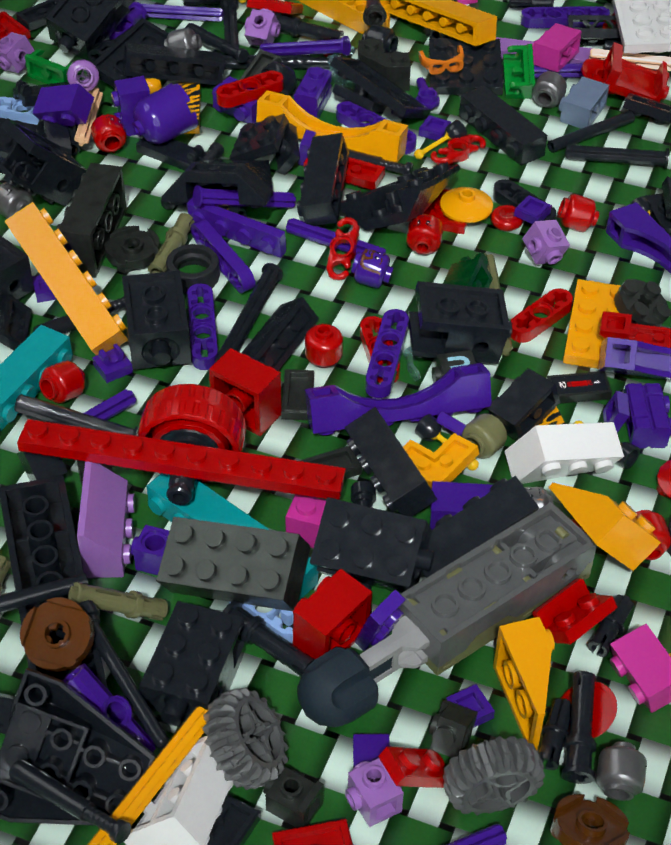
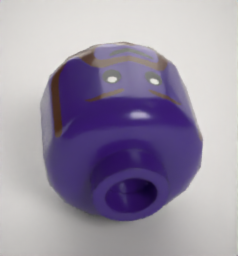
M365 249L362 253H357L351 273L354 274L356 282L377 289L381 287L383 282L389 283L394 268L389 266L390 258L388 255L372 249Z

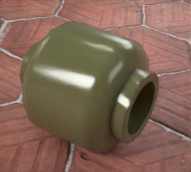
M484 413L475 417L465 426L461 437L478 446L479 455L476 458L486 459L490 458L505 445L507 431L499 418L492 414Z

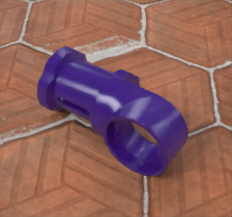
M133 2L129 5V14L109 37L110 40L115 39L133 27L142 18H147V10L141 3Z

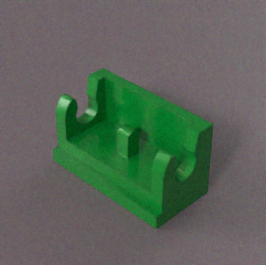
M532 44L509 46L507 49L510 54H503L505 99H532V89L535 86Z
M36 49L31 54L25 55L28 77L45 84L68 82L67 70L71 63L65 67L39 57L45 52L41 49Z

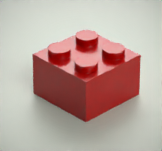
M232 348L209 368L210 388L227 395L238 405L246 421V430L261 437L281 416V372Z
M341 568L332 577H325L318 585L317 590L309 598H302L293 610V645L314 659L319 658L335 647L344 648L345 650L349 649L355 643L357 636L370 615L372 591Z

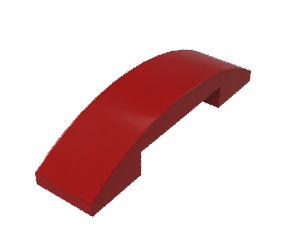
M603 311L599 335L605 339L613 337L637 340L671 348V328L631 323V314Z

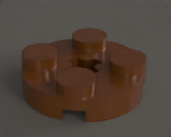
M61 597L48 599L46 603L41 604L38 608L35 606L25 616L20 629L21 645L24 647L29 660L44 670L61 672L67 669H76L81 665L82 660L86 658L92 648L94 641L93 619L83 607L70 599ZM59 625L64 626L63 632L66 633L64 639L59 640L57 644H53L54 639L49 636L50 631H56Z
M574 794L563 798L557 804L550 832L562 845L627 844L630 834L627 830L629 825L628 819L613 803L597 797L596 802L583 800L585 794Z

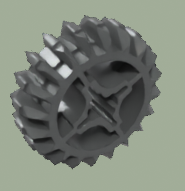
M246 687L233 691L229 690L214 699L208 705V712L203 715L207 724L202 729L207 734L208 739L204 743L210 747L211 754L209 757H214L217 763L216 770H223L226 781L232 780L236 788L244 787L247 791L264 787L267 781L278 778V775L284 770V764L288 762L285 752L289 748L284 742L286 733L281 730V721L277 720L274 715L275 709L267 706L266 698H259L255 690L249 691Z
M498 736L495 740L488 741L485 739L483 743L478 745L472 744L468 750H460L459 756L452 757L449 760V764L444 768L443 786L446 796H448L454 809L461 810L462 814H469L471 812H474L477 816L481 813L489 814L503 811L510 807L515 808L516 804L527 802L528 796H534L538 793L537 789L544 784V765L533 743H528L523 738L517 740L515 736H510L507 739Z

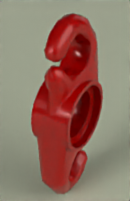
M469 134L449 140L445 148L438 150L440 155H445L446 157H437L436 151H432L430 157L436 164L448 162V165L467 160L471 152L479 149V146L471 144L472 142H479L482 149L485 148L487 143L482 136Z
M351 217L342 218L337 222V226L342 227L345 224H350L353 229L348 233H343L338 228L335 231L336 237L330 243L326 270L329 277L334 280H343L349 276L347 270L337 274L333 269L339 264L349 269L351 267V260L356 255L360 227L357 221ZM339 244H349L351 246L350 250L346 254H338L336 248Z

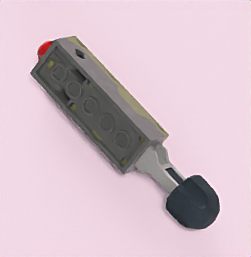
M552 502L548 503L401 593L406 599L400 608L404 614L394 626L390 636L359 655L352 649L347 648L345 650L344 648L335 647L315 659L305 669L297 685L298 700L305 715L318 725L339 727L355 721L375 708L379 697L376 683L400 668H418L425 663L438 676L498 637L499 626L526 619L532 615L535 609L576 578H582L583 580L589 578L597 545L574 518H568Z

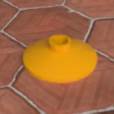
M458 187L443 194L440 199V209L445 216L454 221L474 223L486 219L492 213L493 201L488 194L479 189Z

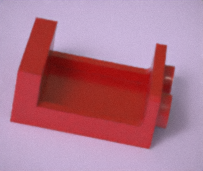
M614 42L604 60L603 83L609 84V91L627 97L629 93H633L658 102L665 100L669 92L667 81L670 75L667 72V62L662 61L659 68L655 71L622 59L623 45Z

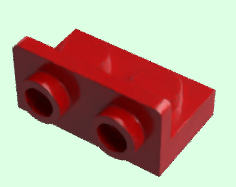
M576 578L535 609L532 615L534 618L540 617L545 630L549 629L551 631L554 643L572 644L618 607L613 596L590 593L584 580Z

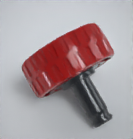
M178 384L161 389L147 401L140 420L138 436L243 452L246 421L238 405L222 392L202 385ZM170 475L169 488L166 492L168 500L176 505L189 503L192 500L196 479ZM197 479L201 483L213 482L208 480Z

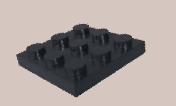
M429 38V58L447 61L458 55L457 46L462 45L464 51V67L462 70L450 72L445 69L444 72L436 75L429 73L430 87L436 90L438 94L462 95L479 87L486 86L496 95H503L500 39L473 46L458 39ZM434 65L433 67L440 68L442 65Z

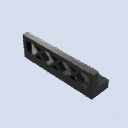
M568 15L567 27L573 28V22H582L588 28H574L582 31L580 45H605V39L621 40L619 29L617 28L618 25L612 23L617 22L615 15ZM599 22H605L611 29H595L594 27Z
M303 297L281 304L243 350L242 354H246L252 359L279 371L304 339L307 331L314 326L319 318Z

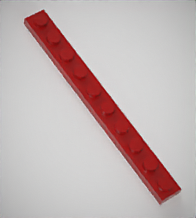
M27 419L17 441L18 450L23 452L323 499L329 497L340 500L346 468L32 419Z

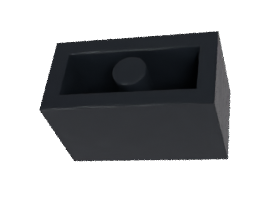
M527 368L521 376L514 379L511 386L500 397H497L492 402L488 411L489 414L499 418L506 428L507 435L517 441L535 425H539L561 401L555 383Z

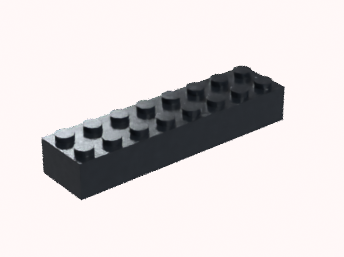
M59 475L0 487V502L15 591L83 574L64 476ZM47 601L18 608L21 625L31 609L35 606L38 608ZM59 625L56 631H50L49 636L54 639L53 644H57L59 640L64 639L66 634L63 632L64 626ZM93 643L90 652L82 660L81 665L85 663L108 689L101 655ZM27 657L28 668L62 681L75 670L47 671L33 664Z

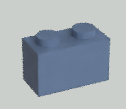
M582 76L576 85L573 84L571 86L569 94L560 101V122L581 129L592 125L606 106L609 84Z

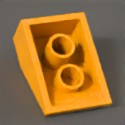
M552 483L549 486L550 490L592 541L632 571L661 544L652 533L656 529L654 525L643 515L636 518L638 514L626 502L622 501L618 504L606 495L557 483Z
M540 617L499 626L493 668L522 736L528 743H533L537 751L546 710L551 654L555 648L553 635L549 629L545 630Z

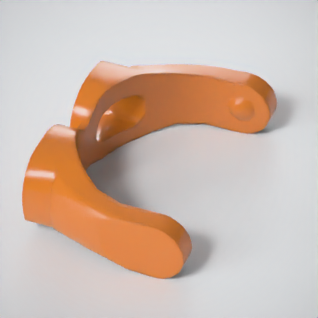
M462 45L457 46L458 55L447 61L427 58L423 50L418 53L421 65L432 75L441 74L445 69L450 72H458L464 67ZM434 65H442L440 68L433 67Z

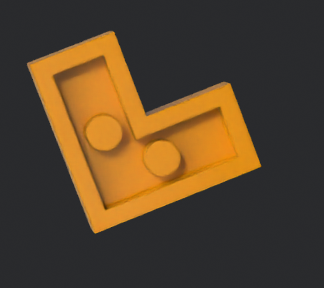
M455 433L435 452L413 440H410L403 446L431 490L432 481L452 482L479 455V448L476 444Z

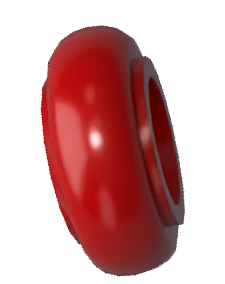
M511 205L498 206L491 213V223L503 231L518 229L524 220L514 216L516 207Z

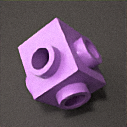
M265 8L260 10L252 9L250 17H247L245 21L244 36L250 45L259 47L264 43H274L275 37H278L280 33V23L275 14Z
M11 32L0 40V67L3 70L19 73L26 68L25 55L31 54L35 50L25 35Z
M557 220L535 221L522 238L535 264H555L563 258V254L570 247Z
M379 758L371 762H361L352 771L348 772V789L345 790L346 799L354 811H360L369 827L402 812L404 794L401 789L402 786L395 785Z

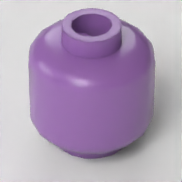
M79 59L72 62L68 67L67 80L69 84L79 83L89 92L98 85L99 72L91 61Z

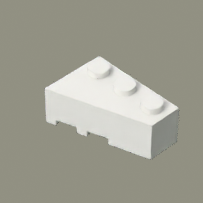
M614 422L535 425L504 451L511 477L516 475L522 484L593 471L596 473L607 472L614 468L613 464L624 457Z
M207 736L197 741L164 783V788L154 802L150 801L143 810L144 816L136 827L131 829L128 838L124 841L126 845H207L215 820L222 812V804L226 795L234 785L232 780H225L223 770H216L217 763L214 757H209L211 754L210 747L204 743L208 739Z

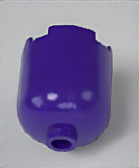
M171 83L138 101L133 111L134 122L132 126L135 133L139 137L142 136L149 143L159 145L197 128L196 112H190L187 103L191 100L185 90L178 83L174 85Z

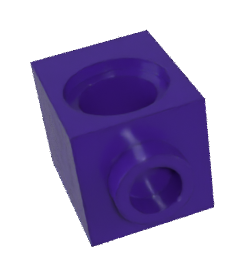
M145 525L140 536H136L133 539L130 553L134 556L136 570L158 576L169 530Z

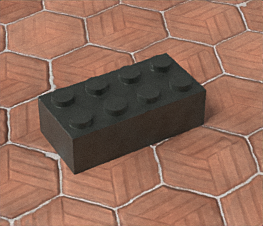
M90 163L86 173H83L81 176L78 190L75 189L73 192L70 206L65 208L62 223L56 227V229L59 228L68 241L64 245L69 252L73 249L83 264L78 266L82 273L88 271L93 278L97 277L106 257L105 241L108 242L110 234L118 229L127 209L121 166Z
M173 517L156 581L172 593L229 602L237 600L242 604L293 611L298 603L311 547L300 534Z

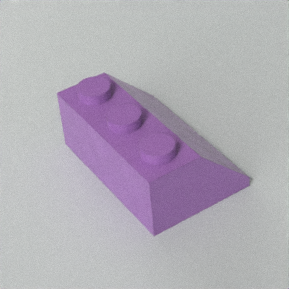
M85 461L77 531L83 572L86 573L87 578L124 577L125 564H131V544H127V538H133V518H129V513H135V494H129L128 481L99 463Z

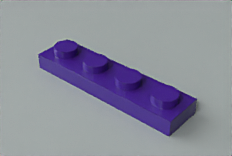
M193 197L187 202V211L193 217L192 220L196 223L206 219L220 236L279 258L286 253L285 231L215 205L195 207Z
M396 589L369 615L357 636L355 643L363 651L370 645L374 646L387 638L400 617L404 614L400 608L406 599Z

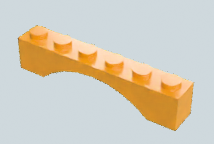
M267 90L257 100L256 123L263 121L269 116L285 114L289 123L296 126L298 139L303 138L306 130L315 131V137L343 133L348 149L379 156L393 162H399L406 152L408 125L384 119L376 124L365 127L347 128L323 122L310 115L288 95Z

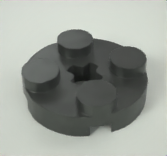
M125 226L116 229L110 234L108 242L105 241L107 260L112 265L117 266V270L121 273H128L134 269L150 266L160 249L159 237L153 230L147 228L148 232L141 231L139 226Z
M627 279L615 294L614 302L619 313L631 314L632 320L636 321L635 324L660 327L671 315V310L666 300L660 294V286L653 281L646 283L637 279Z

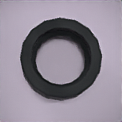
M189 244L174 249L168 255L166 261L167 272L178 271L188 265H201L207 268L202 272L193 274L180 271L184 294H187L190 286L194 284H206L213 288L218 283L220 277L219 259L211 248L199 244Z

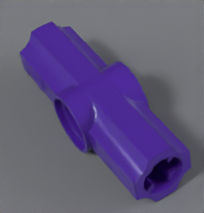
M85 663L78 666L64 678L63 681L106 716L108 713L111 720L151 752L156 749L149 735L133 719L129 702L122 696H113Z

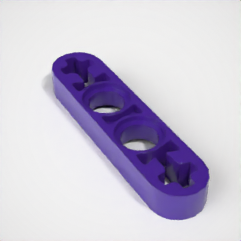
M602 6L527 7L522 10L520 23L526 28H551L556 23L567 26L568 15H610V10ZM573 22V28H587L582 22ZM599 22L594 28L603 27L605 22Z
M350 101L341 102L336 106L337 121L349 128L365 127L376 124L384 119L388 120ZM408 130L405 154H411L416 150L417 136L410 130Z
M206 219L193 223L191 225V233L196 244L209 247L217 254L219 270L239 293L254 289L255 279L252 271Z
M199 283L190 286L187 291L191 356L195 368L209 370L216 363L215 358L218 354L213 291L209 285ZM197 297H203V302L198 303ZM198 314L208 315L207 318L198 319L195 316ZM201 333L210 335V337L204 339L196 336ZM201 350H207L208 356L202 357Z
M391 309L383 315L366 373L365 391L371 397L384 398L390 395L408 332L409 316L403 310ZM394 323H397L396 329H392ZM386 340L396 341L397 344L385 345L383 342ZM380 360H388L392 364L388 366L379 365L377 362ZM378 376L383 377L380 385H377Z

